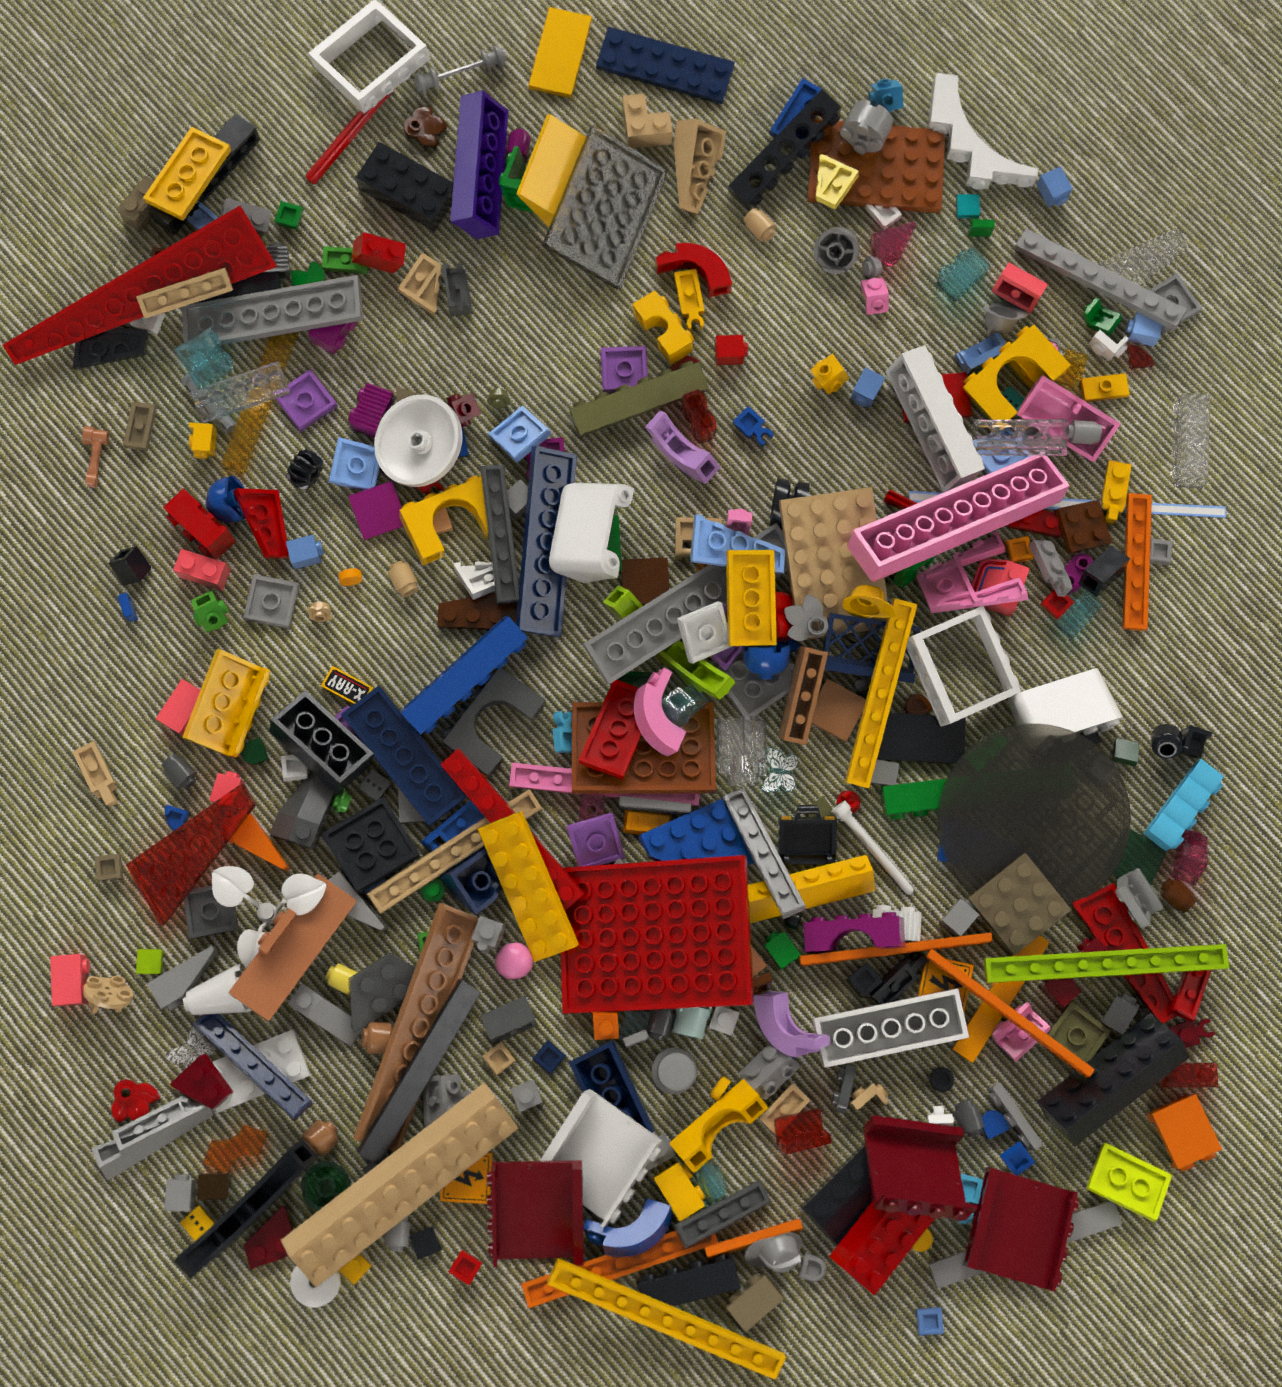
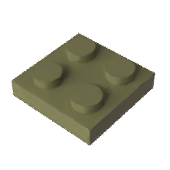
M1071 1001L1047 1034L1087 1063L1093 1058L1111 1031Z

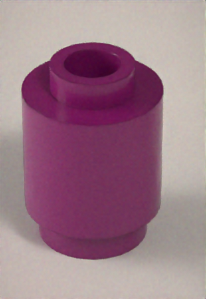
M515 129V131L510 132L506 155L508 156L509 153H512L514 146H518L524 163L528 159L531 136L526 130Z

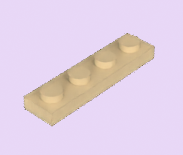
M226 268L136 297L144 319L232 291L233 287Z

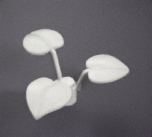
M224 866L212 872V892L218 903L226 907H235L242 902L244 897L258 908L257 916L263 921L258 928V932L251 929L245 930L238 939L237 951L245 968L248 967L258 953L260 945L257 942L265 933L262 932L268 924H272L283 905L287 903V908L297 913L296 915L307 914L321 901L326 890L325 882L306 874H294L288 877L282 885V895L286 899H283L278 906L271 903H263L261 905L247 895L254 887L253 878L247 871L239 867Z

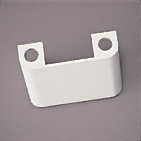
M1098 668L1017 693L1007 699L1026 752L1034 750L1035 754L1048 750V747L1053 746V741L1061 739L1062 743L1075 739V734L1081 732L1084 735H1089L1097 732L1098 729H1100V732L1111 730L1114 726L1119 725V720L1123 718Z

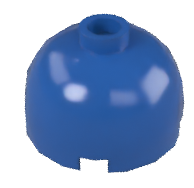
M235 476L223 477L215 481L209 487L205 504L208 512L223 523H237L246 519L233 493L236 488H244V486Z
M777 643L775 646H743L744 663L752 673L759 674V679H773L774 674H779L786 669L790 659V645L785 646V644Z

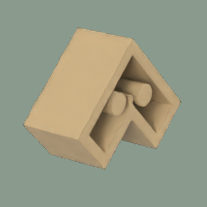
M645 93L623 95L622 109L627 148L672 145L670 111L647 114Z

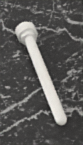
M845 800L838 804L830 813L837 820L840 819L841 822L844 821L905 894L911 895L914 891L913 887L853 818L850 805Z

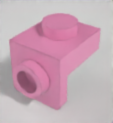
M871 278L869 280H861V290L866 301L867 315L888 312L889 292L884 279Z

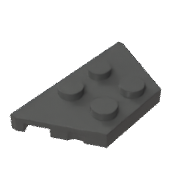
M390 952L348 978L352 1015L351 1028L354 1033L403 1003L416 968L415 966Z

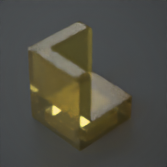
M1066 349L1062 356L1071 366L1055 382L1076 388L1082 379L1088 355Z

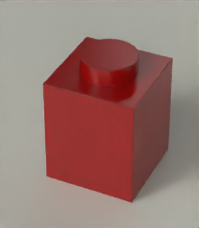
M743 335L716 336V365L743 364L744 356H748V343H744Z

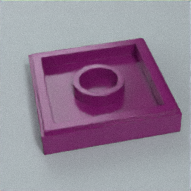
M392 481L348 496L364 540L404 527L399 518V510L402 507Z

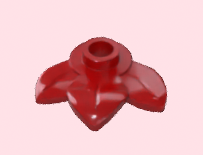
M130 1079L121 1080L114 1087L113 1095L115 1101L111 1106V1112L118 1123L124 1121L127 1117L134 1121L149 1113L148 1104L160 1099V1094L156 1088L148 1083L136 1084ZM127 1088L131 1091V1094L123 1096L121 1091Z

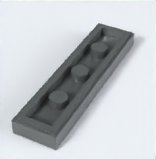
M757 1180L673 1226L685 1249L771 1203V1200L761 1180Z

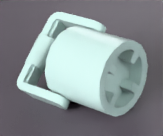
M712 1007L675 1009L677 1013L672 1033L703 1040L707 1019L710 1017Z

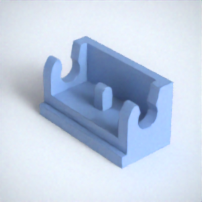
M996 332L974 346L960 351L954 357L962 370L967 372L968 377L973 372L976 373L982 370V364L990 357L995 359L1000 355L999 349L1006 342L1001 334Z

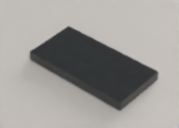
M889 713L877 759L963 765L966 717L951 724L940 726L936 715Z

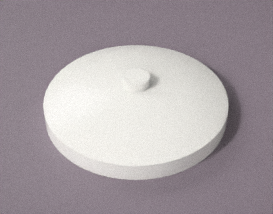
M413 395L404 398L386 412L378 425L374 442L377 462L388 477L402 485L421 487L432 484L447 474L455 464L462 446V427L454 410L442 400L430 395Z

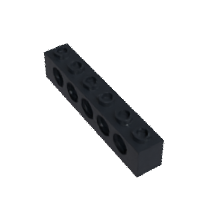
M821 89L729 184L728 193L746 210L751 206L756 207L762 201V195L767 190L771 191L779 182L777 179L782 174L787 175L793 169V163L798 158L802 159L810 150L808 147L813 142L818 143L825 135L824 131L829 126L833 127L841 118L839 116L841 106ZM814 116H820L823 119V121L820 123H815L812 121L811 118ZM804 132L807 134V138L799 139L796 134ZM789 148L792 153L790 155H783L780 150ZM773 164L776 166V170L767 171L765 166ZM758 180L761 185L754 188L749 185V182Z

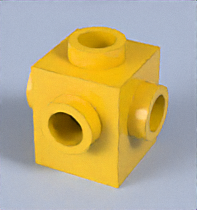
M833 353L827 358L818 361L810 369L814 375L812 382L819 391L823 388L828 395L839 390L842 384L850 379Z

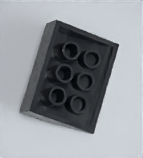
M865 1142L800 1205L837 1246L873 1201Z

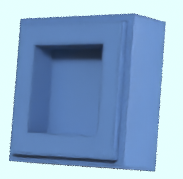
M941 1307L915 1309L919 1336L944 1334Z

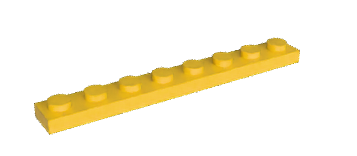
M893 598L891 606L896 611L895 616L887 618L845 778L846 783L869 788L917 608V604Z

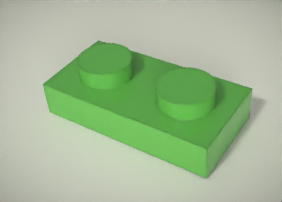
M324 246L322 269L324 271L368 274V267L351 263L353 248Z

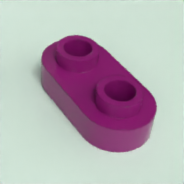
M1085 553L1074 555L1065 566L1073 587L1067 595L1075 593L1081 586L1078 584L1084 570L1093 562L1092 558ZM1079 561H1083L1086 566L1081 567Z

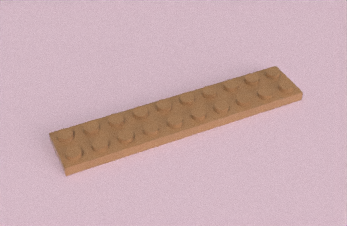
M439 903L353 1139L363 1141L457 981L462 979L474 946L472 936L479 919L478 917ZM417 1101L388 1150L395 1152L401 1147Z

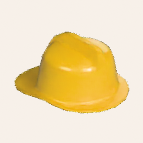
M857 586L851 595L843 600L842 604L844 610L849 614L861 618H892L896 612L888 602L884 601V593L877 586Z

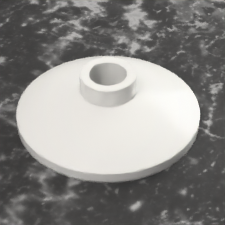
M297 1265L292 1272L290 1280L294 1297L301 1304L308 1307H321L331 1302L337 1295L341 1284L338 1270L319 1286L312 1287L310 1280Z

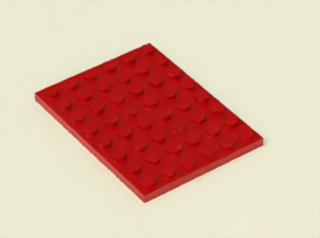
M746 855L564 868L585 894L565 910L579 945L561 952L562 1014L754 1005Z

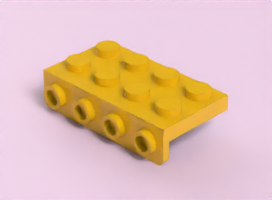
M216 649L182 738L225 756L236 758L244 748V739L252 727V718L255 710L260 706L263 689L269 682L270 669L259 667L224 650Z

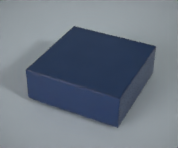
M547 1040L532 1059L551 1075L566 1055Z

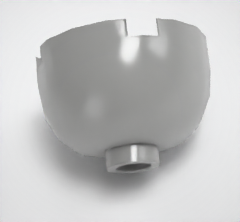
M832 227L824 231L815 241L813 249L816 262H819L824 271L832 274L844 273L852 268L858 260L860 253L859 241L856 235L849 229Z

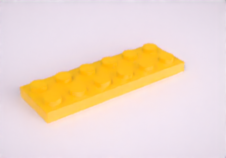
M517 812L478 828L534 962L578 946L577 938L523 812Z

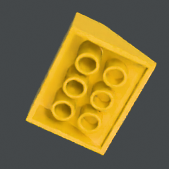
M547 114L516 194L551 230L574 231L603 152L592 140L553 115Z

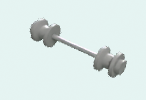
M498 45L494 46L493 51L490 53L481 50V61L437 76L433 67L429 68V73L425 75L417 72V78L413 79L417 92L421 91L423 95L427 94V89L431 87L439 90L438 80L483 64L487 73L491 72V67L497 64L500 68L505 67L504 62L507 61L503 48L499 49Z

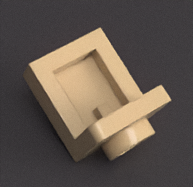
M870 1083L864 1089L862 1086L857 1088L850 1095L853 1099L849 1101L854 1110H859L873 1096L884 1106L889 1103L886 1099L888 1096L887 1092L880 1084L875 1086L874 1083Z

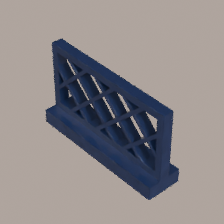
M828 613V630L825 633L823 651L829 653V647L835 641L839 643L844 651L836 657L827 656L824 670L872 677L876 660L872 655L879 650L882 641L876 631L886 626V621ZM834 618L842 619L848 627L838 635L833 630ZM848 621H855V623L850 625ZM859 623H865L870 630L862 638H859L853 629ZM870 624H874V625H878V626H876V627L873 629ZM912 626L913 635L920 633L921 627ZM850 631L857 641L846 648L840 638ZM873 634L880 645L869 652L863 641ZM860 644L866 655L860 660H855L850 651ZM906 648L905 652L909 657L908 668L901 667L898 681L914 683L916 675L914 674V664ZM847 654V656L849 657V659H847V658H842V657ZM870 658L872 662H867L865 660Z

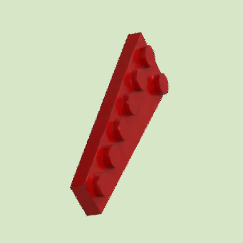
M1114 883L1071 903L1072 908L1094 938L1097 937L1109 951L1149 949L1136 923L1130 918L1126 904L1121 903L1115 892L1117 887ZM1162 973L1123 975L1149 1012L1159 1021L1165 1023L1178 1016L1170 1012L1174 996Z

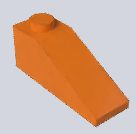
M246 808L223 824V827L226 829L223 834L231 845L235 843L246 851L286 872L290 870V867L250 810Z

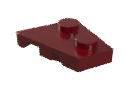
M206 1053L200 1055L170 1083L173 1088L211 1109L218 1108L234 1093Z
M286 1206L281 1207L243 1245L250 1270L289 1256L281 1242L285 1236L293 1231Z

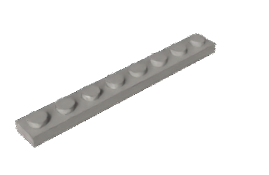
M1027 228L1015 245L1014 250L1175 331L1186 314V308Z

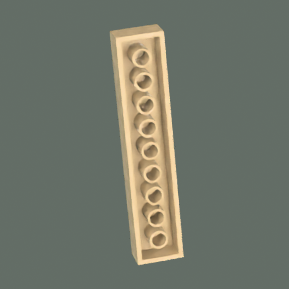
M484 1082L285 1236L281 1242L287 1254L315 1287L319 1286L519 1128Z

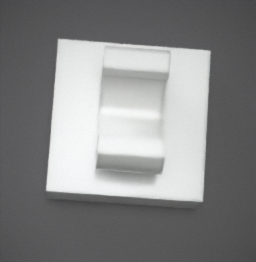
M933 1106V1113L928 1115L927 1123L953 1126V1114H944L943 1106Z

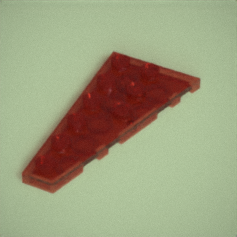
M245 784L238 785L126 864L160 926H165L257 805Z

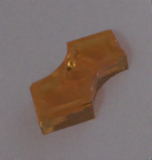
M244 1124L239 1133L231 1139L225 1141L212 1139L203 1164L227 1172L230 1165L242 1156L258 1157L268 1132Z

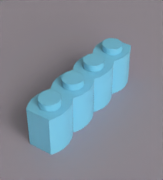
M1199 759L1186 773L1183 780L1175 788L1143 834L1165 851L1171 848L1176 849L1184 840L1182 834L1185 829L1189 831L1197 822L1195 816L1198 811L1202 813L1210 804L1208 801L1210 795L1217 794L1222 788L1221 780L1224 776L1204 760Z

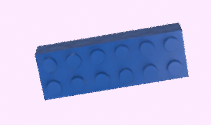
M504 616L400 710L401 714L420 734L424 731L426 734L430 733L438 725L435 721L442 715L444 718L449 716L456 709L453 706L459 700L464 702L473 694L471 689L476 684L483 685L491 677L489 673L494 668L499 670L509 661L506 658L512 652L517 654L526 646L524 641L528 637L509 616Z

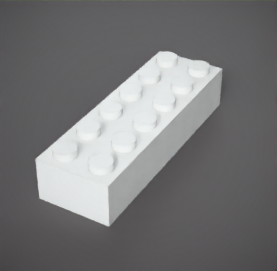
M925 345L902 353L886 370V374L943 492L970 482L985 469L983 460L973 445L971 435L965 429L963 418L953 404V398L943 383L942 375L936 369L932 354L928 352Z
M958 989L812 1018L815 1034L830 1035V1045L820 1048L821 1051L819 1052L822 1067L824 1068L969 1038Z

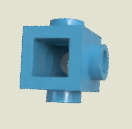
M890 79L878 80V83L871 84V92L868 93V100L871 101L870 105L877 107L879 104L887 109L889 113L892 110L903 108L902 85L897 80L891 81Z

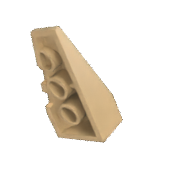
M698 119L677 121L674 137L679 209L693 214H698L708 191L706 187L708 181L714 177L716 172L714 170L717 160H721L726 137L725 130Z

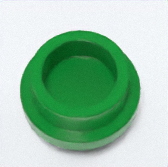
M438 878L421 887L422 896L430 902L439 901L445 893V886Z

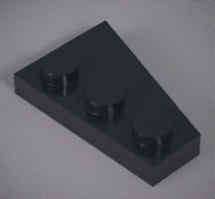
M116 327L78 341L75 344L72 368L78 370L145 356L149 333L145 330Z

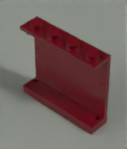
M872 1115L864 1125L863 1132L874 1209L885 1210L888 1213L904 1212L912 1216L920 1214L928 1215L932 1218H952L955 1221L967 1220L977 1209V1205L965 1202L956 1151V1145L964 1137L963 1127Z
M582 1160L492 1162L491 1171H487L486 1181L487 1186H491L492 1195H487V1211L492 1210V1219H488V1234H492L493 1243H488V1258H493V1268H497L498 1259L573 1258V1265L584 1266Z
M986 1167L963 1265L1055 1292L1056 1287L1059 1288L1062 1282V1272H1060L1062 1262L1066 1261L1068 1255L1066 1242L1067 1238H1070L1073 1233L1074 1223L1071 1220L1073 1212L1076 1213L1078 1210V1192Z

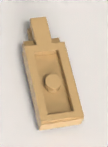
M92 741L73 751L72 753L96 798L102 797L105 805H108L109 808L118 804L113 791L117 790L116 782L97 743Z

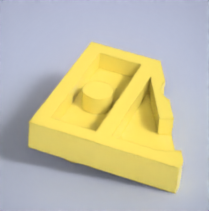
M821 154L819 157L816 201L836 210L859 177V171Z

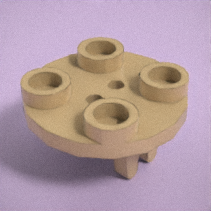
M90 976L87 978L83 994L89 1001L88 1007H91V1013H97L99 1007L115 1009V1012H121L122 1008L130 1005L133 999V990L125 984L126 980L123 977L99 978Z

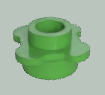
M346 790L341 791L338 795L335 794L332 801V807H335L334 813H345L347 811L351 795L346 794Z

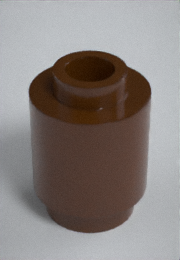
M1177 878L1174 880L1167 879L1160 887L1162 890L1160 896L1177 911L1180 910L1182 913L1187 912L1197 901L1193 897L1194 893Z

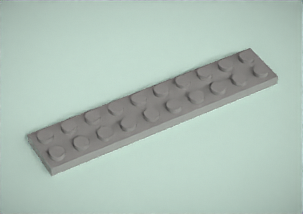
M777 523L753 537L754 539H760L785 549L783 532ZM786 550L784 561V573L788 571ZM706 566L583 643L582 646L606 684L609 685L680 640L682 636L677 618L718 601L727 607L726 567ZM775 574V579L782 574Z

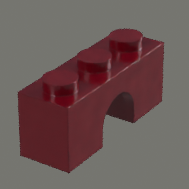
M1097 937L1090 940L1085 938L1076 946L1079 949L1076 953L1109 951ZM1073 978L1043 980L1044 982L1039 986L1058 1008H1064L1081 992Z

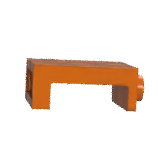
M1187 1094L1146 1113L1149 1122L1155 1124L1172 1160V1163H1170L1172 1169L1189 1170L1195 1166L1193 1162L1200 1159L1203 1161L1213 1159L1217 1156L1215 1152L1222 1150L1196 1094Z

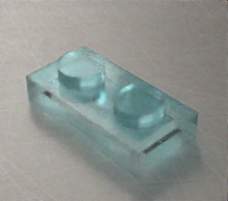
M1085 590L1054 625L1072 640L1104 604L1089 591Z

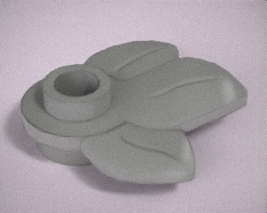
M807 594L804 598L803 606L793 605L784 609L786 619L793 625L787 633L790 638L796 641H804L810 636L817 638L827 632L828 621L822 615L823 606L814 596ZM814 621L820 623V628L818 630H814L812 628V623Z

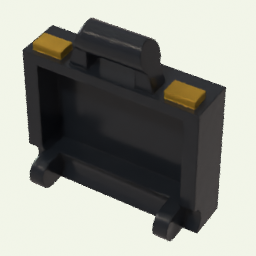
M798 805L794 817H778V854L784 865H828L836 863L837 819L834 816L821 817L818 805ZM815 814V817H800V815Z

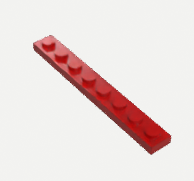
M460 748L440 764L490 823L515 814L514 810ZM531 831L562 906L567 910L585 893Z

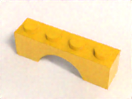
M743 1078L669 1144L690 1170L695 1173L713 1157L711 1151L712 1143L721 1129L736 1122L751 1124L768 1107L758 1093Z

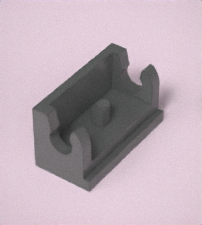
M458 263L457 268L451 269L448 264H443L442 270L450 316L473 313L466 269L463 270L461 263Z
M526 996L480 1015L493 1045L538 1025Z

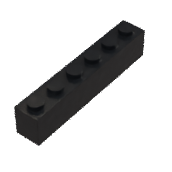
M236 113L224 123L222 129L216 135L212 136L229 144L232 150L197 200L200 202L195 203L185 220L182 221L152 205L148 209L153 221L172 235H175L187 222V218L191 217L194 211L199 209L198 205L200 203L203 204L261 140L256 127Z

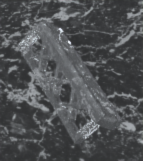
M277 361L190 392L202 423H206L289 394L290 390L281 366Z
M973 420V445L979 455L1067 456L1066 437L1068 421ZM978 427H988L992 432L987 436H978ZM1005 427H1012L1015 430L1010 436H1004L1000 431ZM1029 427H1035L1039 430L1034 436H1028L1024 433ZM1052 427H1062L1061 436H1051L1047 431Z

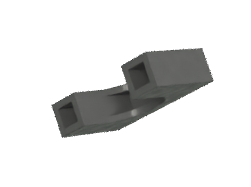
M503 668L497 671L493 670L489 674L491 677L486 681L485 687L482 690L479 688L471 698L472 704L468 709L464 707L457 716L459 721L454 727H448L442 736L444 738L442 741L444 746L452 752L460 748L480 772L487 774L489 779L504 759L502 755L481 741L476 734V722L482 711L493 705H506L530 722H533L546 705L544 698Z

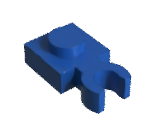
M749 406L732 422L747 439L754 435L760 447L765 446V441L761 439V436L766 435L770 439L774 436L770 429L762 427L765 421Z

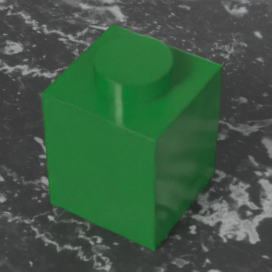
M775 931L765 938L767 944L763 948L779 970L801 955L784 931L781 934Z

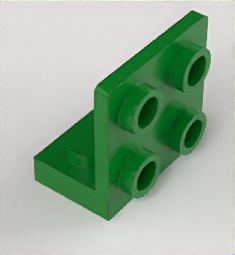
M514 146L512 153H509L507 156V167L505 172H502L500 175L499 186H501L507 207L533 213L516 194L526 168L520 148Z

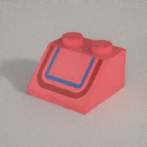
M984 559L978 564L971 586L974 592L1019 577L1024 585L1030 568L1009 560ZM1018 601L984 606V608L1010 617L1016 610Z

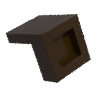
M232 1172L198 1174L197 1200L227 1199L229 1197V1178H232Z

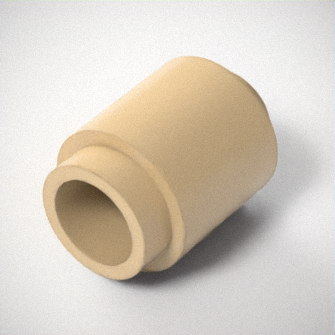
M753 208L744 217L746 227L760 242L769 241L776 234V224L762 210Z
M398 561L390 566L387 574L398 594H401L402 597H408L419 590L417 586L418 581L409 563Z

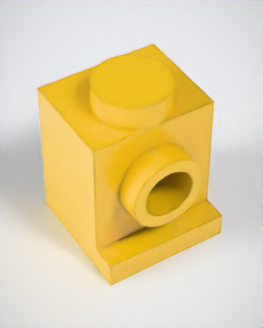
M189 422V427L193 431V434L189 436V448L194 452L193 457L197 459H207V456L215 457L217 437L215 426L213 424Z

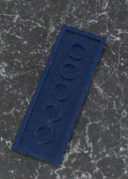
M608 26L596 63V69L722 105L735 62Z
M377 686L341 714L363 744L374 753V758L429 827L467 798V795L440 765V761L380 686Z

